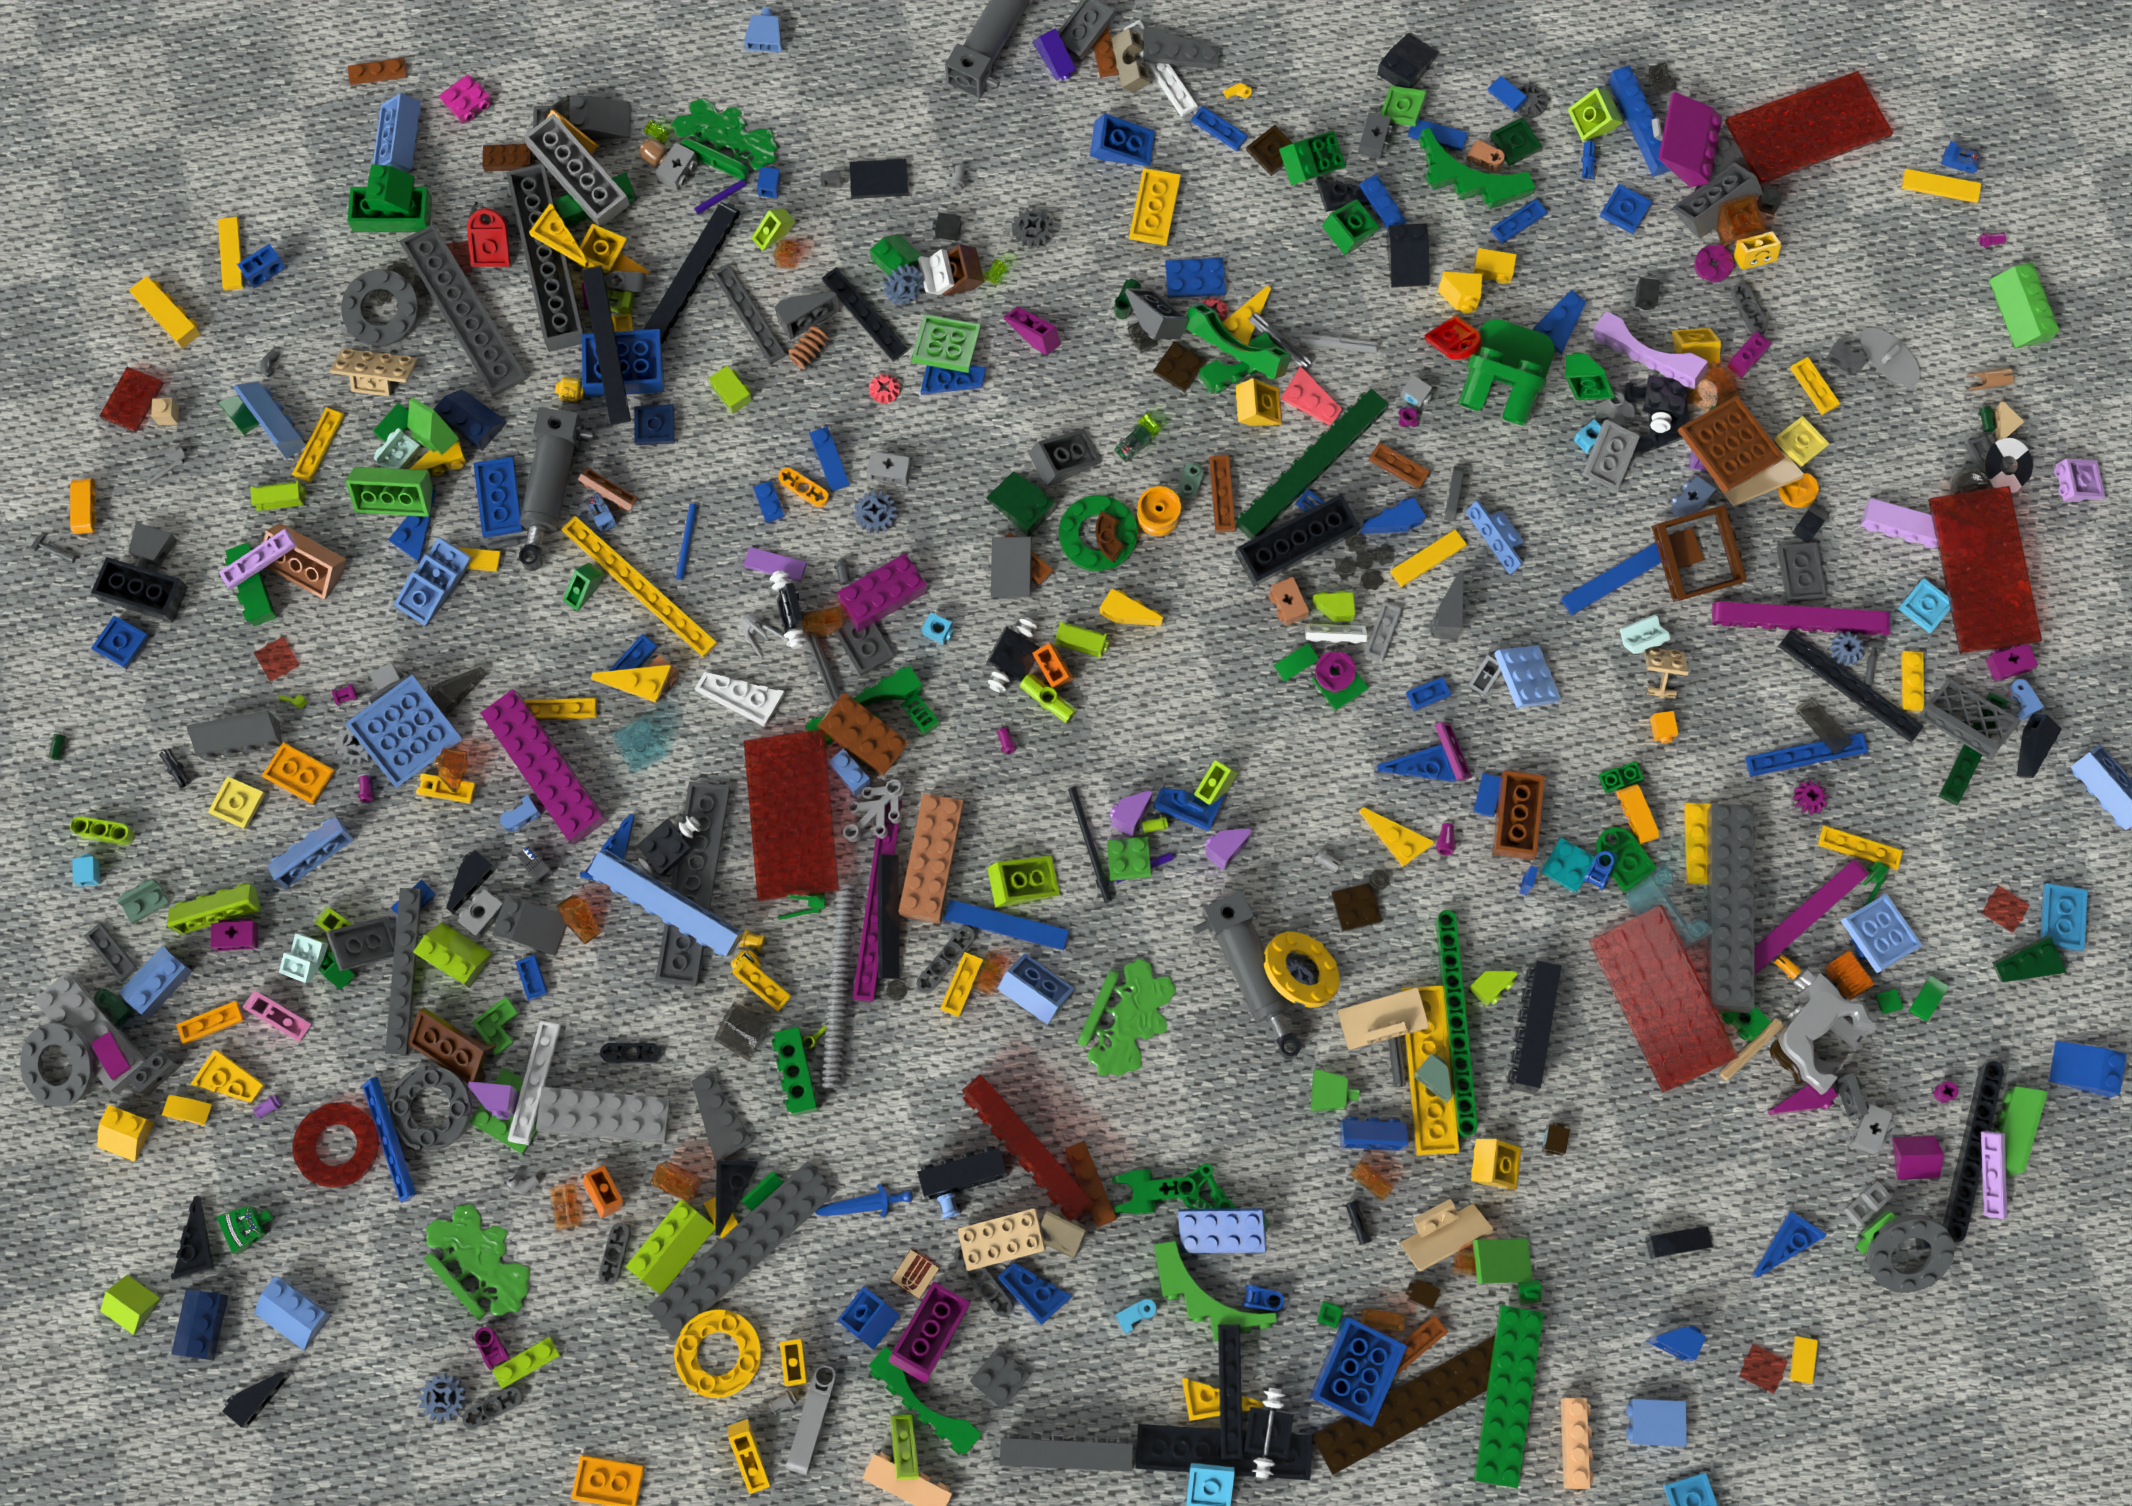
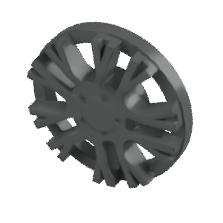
M1524 84L1518 88L1520 91L1525 90L1528 100L1516 112L1526 118H1535L1543 114L1548 104L1546 91L1537 87L1536 84ZM1528 109H1533L1534 114H1528Z

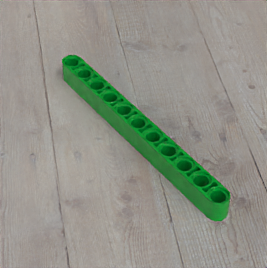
M1444 910L1438 915L1435 925L1441 986H1443L1457 1132L1460 1137L1469 1138L1477 1131V1116L1457 918L1452 911ZM1442 917H1447V918H1449L1450 921H1451V924H1450V925H1444V924L1441 922V918H1442ZM1443 938H1451L1453 945H1445ZM1445 958H1452L1455 965L1448 966L1445 963ZM1447 978H1454L1457 986H1450L1447 983ZM1449 999H1457L1459 1006L1452 1007L1449 1004ZM1451 1019H1458L1461 1022V1027H1453ZM1453 1040H1461L1463 1048L1457 1049L1453 1045ZM1455 1061H1463L1465 1063V1069H1458L1455 1065ZM1464 1081L1467 1084V1090H1460L1457 1082ZM1462 1101L1466 1102L1469 1105V1111H1462L1459 1103ZM1462 1123L1470 1124L1472 1128L1470 1133L1462 1130Z

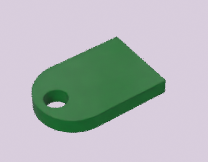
M1618 827L1609 828L1598 837L1595 847L1597 855L1607 850L1613 851L1617 855L1618 861L1611 876L1623 893L1658 871L1635 837L1626 829ZM1613 835L1616 838V843L1609 845L1605 841V836ZM1605 854L1602 857L1603 864L1610 865V856Z

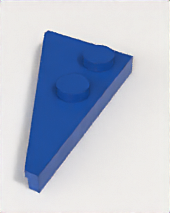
M434 488L432 490L431 510L436 498V490ZM431 511L429 517L407 516L388 539L390 543L417 562H420L422 558L421 553L423 544L426 541L425 536L430 524Z
M1442 744L1377 765L1378 772L1448 782L1457 781Z
M629 814L621 822L619 829L613 836H610L602 846L601 851L607 849L621 859L626 860L635 818L634 814ZM592 863L580 874L581 879L595 881L592 878L593 876L588 873Z
M1788 1212L1752 1275L1757 1278L1765 1274L1772 1268L1810 1247L1815 1242L1823 1239L1827 1234L1793 1212Z

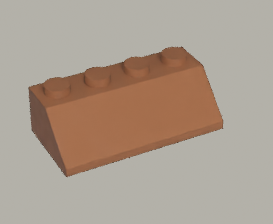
M282 523L266 530L263 543L286 528L297 547L266 566V568L325 600L342 576L346 559Z

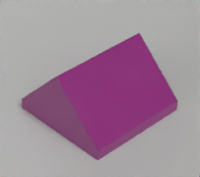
M1935 1136L1892 1137L1897 1180L1940 1178L1944 1153Z

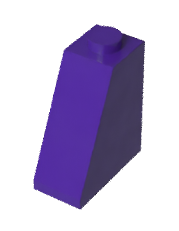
M1056 28L1039 36L1032 42L1056 81L1059 79L1065 81L1072 77L1071 73L1076 69Z

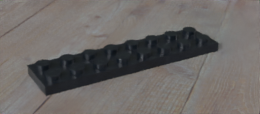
M1138 1424L1135 1469L1190 1472V1464L1196 1463L1234 1467L1235 1476L1256 1477V1472L1252 1471L1257 1469V1464L1254 1460L1263 1458L1260 1454L1243 1452V1459H1221L1220 1429ZM1242 1431L1243 1451L1245 1445L1246 1431ZM1291 1434L1288 1459L1271 1456L1267 1458L1275 1463L1274 1466L1270 1467V1472L1274 1475H1269V1478L1310 1481L1312 1435Z

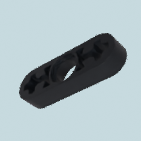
M607 1043L601 1047L600 1056L607 1063H656L660 1060L662 1051L654 1043ZM619 1047H622V1059H619L618 1054L611 1055V1058L605 1055L609 1048H612L615 1052H620ZM640 1047H643V1052H649L653 1048L657 1055H653L652 1059H650L649 1055H642L643 1059H640ZM628 1048H635L637 1051L633 1059H628L625 1056Z

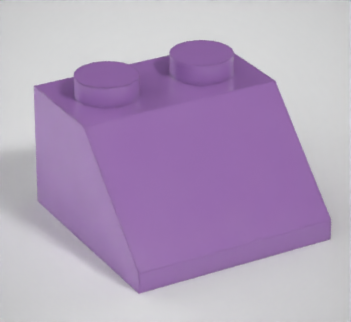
M1145 791L1123 798L1119 804L1115 803L1110 812L1111 827L1133 837L1152 802L1153 792Z
M1250 829L1219 831L1217 835L1212 834L1206 841L1205 856L1224 871L1250 841L1252 831Z
M469 1082V1088L482 1105L492 1113V1116L502 1120H509V1116L514 1117L519 1098L518 1090L510 1085Z

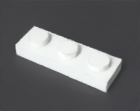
M1306 624L1305 626L1306 640L1313 642L1326 640L1334 643L1341 641L1360 643L1367 640L1366 626Z

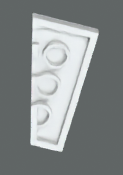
M704 672L695 687L696 692L763 727H766L785 695V691L769 689L766 686H757L741 680L736 681L708 672Z

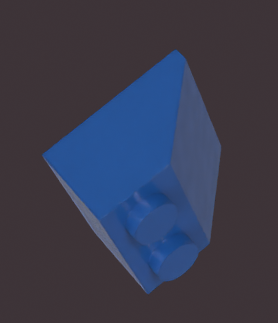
M863 1286L837 1321L874 1350L895 1324L900 1314Z
M1689 1325V1327H1681L1651 1337L1647 1342L1685 1362H1690L1697 1359L1706 1336L1701 1334V1329Z

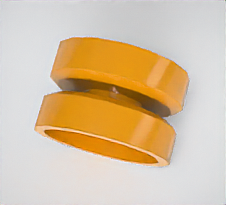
M1162 486L1151 487L1143 492L1139 498L1137 508V520L1143 531L1151 536L1159 537L1173 532L1180 520L1181 503L1179 497L1173 490Z

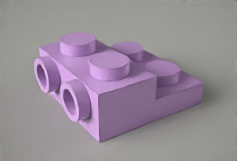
M2065 459L2056 464L2054 474L2059 478L2060 486L2058 492L2063 497V501L2080 502L2084 499L2101 500L2105 498L2098 461Z

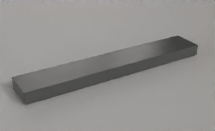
M727 264L712 272L713 277L768 363L771 365L787 356L730 265Z

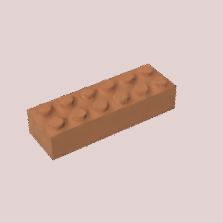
M923 793L899 907L900 917L941 923L964 809L963 800Z

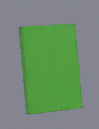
M1528 1238L1473 1240L1478 1284L1533 1281Z

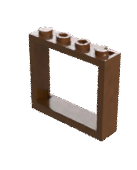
M1725 505L1651 526L1673 602L1747 582L1746 569L1742 566L1740 560L1742 556L1741 551L1735 542L1736 533L1731 528L1729 521L1731 517L1727 513ZM1714 514L1733 579L1685 593L1666 528Z

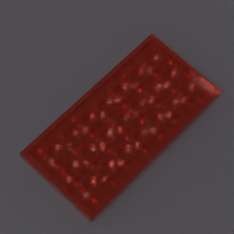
M1859 71L1730 116L1725 120V124L1752 173L1757 176L1759 184L1846 154L1893 135L1892 129Z
M2010 486L1930 498L1928 502L1959 653L1966 654L2041 642L2042 637Z
M821 729L744 740L757 901L788 898V894L813 895L839 891L825 732Z
M1659 905L1588 941L1662 1093L1739 1058L1663 905Z

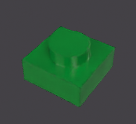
M1539 1280L1518 1283L1520 1305L1542 1302Z

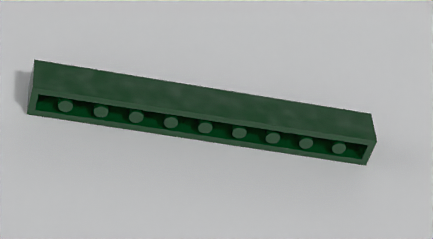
M1372 388L1367 393L1363 392L1358 397V402L1354 406L1350 405L1344 411L1345 415L1341 419L1337 418L1334 420L1328 432L1323 431L1317 438L1318 441L1314 445L1310 444L1305 449V454L1301 458L1297 457L1292 462L1291 468L1287 472L1284 470L1278 476V481L1274 485L1271 483L1264 490L1265 494L1261 498L1256 497L1250 504L1251 507L1247 511L1243 510L1238 515L1236 527L1251 540L1262 535L1387 411L1389 403Z

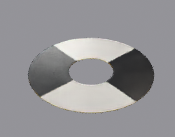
M2003 438L1995 442L1988 450L1985 458V472L1989 482L1997 490L2004 493L2017 492L2032 475L2033 462L2028 448L2019 440ZM2005 456H2012L2017 462V470L2012 475H2005L2000 468L2001 460Z

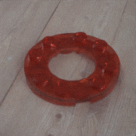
M338 1102L325 1104L306 1115L299 1124L293 1138V1158L302 1175L312 1183L327 1188L345 1187L360 1180L371 1169L379 1150V1136L372 1119L358 1107ZM333 1125H344L350 1128L357 1140L356 1151L353 1157L348 1162L339 1166H329L323 1163L316 1151V1144L320 1134L326 1128Z

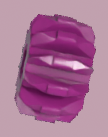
M1808 780L1807 783L1801 782L1799 787L1794 789L1796 795L1792 797V800L1798 801L1795 804V808L1803 807L1801 813H1805L1808 809L1809 815H1813L1814 812L1820 813L1822 808L1827 806L1825 800L1829 798V795L1823 794L1826 788L1820 789V782L1814 785L1812 780Z

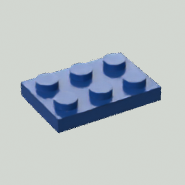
M1223 257L1165 260L1168 298L1225 295Z

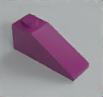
M1017 306L1004 316V320L1034 349L1045 355H1048L1061 345L1056 326Z
M1807 1084L1767 1113L1772 1116L1813 1111L1821 1107L1825 1110L1834 1104L1833 1099L1838 1095L1832 1087L1821 1095L1810 1084Z

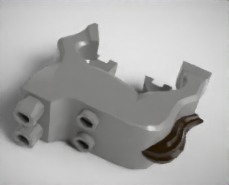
M1807 969L1793 982L1801 990L1798 994L1800 1004L1794 1007L1787 1015L1790 1019L1779 1031L1772 1043L1770 1055L1776 1064L1792 1074L1795 1084H1801L1805 1081L1822 1095L1827 1092L1838 1078L1834 1074L1842 1068L1843 1064L1826 1062L1814 1055L1813 1042L1828 1030H1831L1853 1051L1858 1048L1860 1041L1868 1035L1866 1032L1871 1033L1877 1027L1869 1017L1863 1002L1843 999L1837 988L1821 973L1815 975ZM1844 1017H1852L1854 1022L1853 1025L1850 1024Z

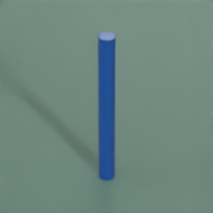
M696 504L689 505L676 579L684 580L697 510Z

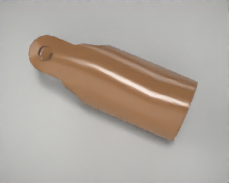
M2010 367L1968 374L1966 377L1977 376L1983 381L1982 386L1972 387L1968 390L2011 385L2014 376L2010 374H2013V371Z

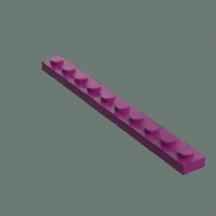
M891 801L885 806V827L888 830V835L882 839L876 836L853 992V1000L874 1003L878 976V855H895L899 823L894 824L888 818V814L891 811ZM899 801V812L901 813L902 801ZM895 814L892 819L897 818L898 814ZM881 829L878 834L883 833L884 829Z

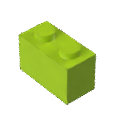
M727 365L710 376L708 380L710 386L732 414H734L752 401L750 396L752 392L747 384L742 385L739 381L741 378L736 370L733 369L731 371Z

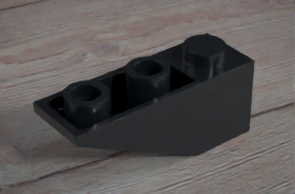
M2032 714L2023 729L2017 776L2020 778H2034L2062 730L2047 714Z

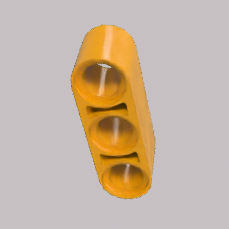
M93 478L71 480L70 526L73 534L96 532V529H94V524H96V510H94V506H96V492H94V487H96V483Z
M1635 784L1618 790L1616 792L1617 798H1620L1622 802L1620 805L1625 816L1629 818V826L1633 835H1636L1638 843L1641 845L1658 839V828L1639 785Z

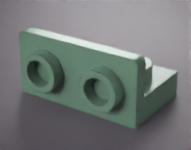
M154 879L143 881L139 887L134 890L125 891L121 894L120 898L116 899L118 904L123 907L131 924H135L170 904L160 883Z

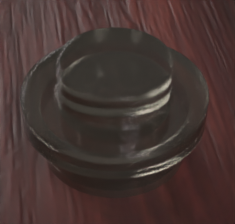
M1375 870L1370 874L1369 882L1373 888L1383 890L1389 885V875L1383 870Z
M894 980L888 984L886 992L891 1000L900 1001L907 995V987L904 982Z

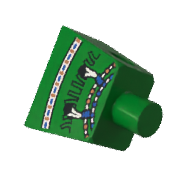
M252 1206L216 1217L231 1253L236 1255L241 1254L266 1236L267 1233L263 1225L274 1220L269 1209L258 1213L256 1208Z

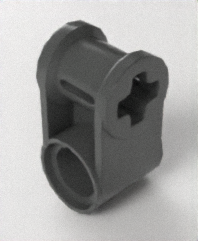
M613 271L608 276V283L613 289L645 293L646 273ZM616 275H619V278L622 279L618 286L612 281V279L616 278Z

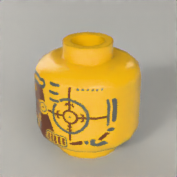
M562 377L561 382H557L555 393L559 394L560 401L578 403L580 399L583 400L584 390L582 381L578 378Z

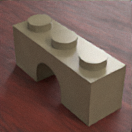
M1127 28L1111 39L1117 62L1116 67L1120 76V85L1122 88L1133 93L1150 84L1151 80L1148 67L1137 61L1134 62L1136 55L1144 50L1141 35Z

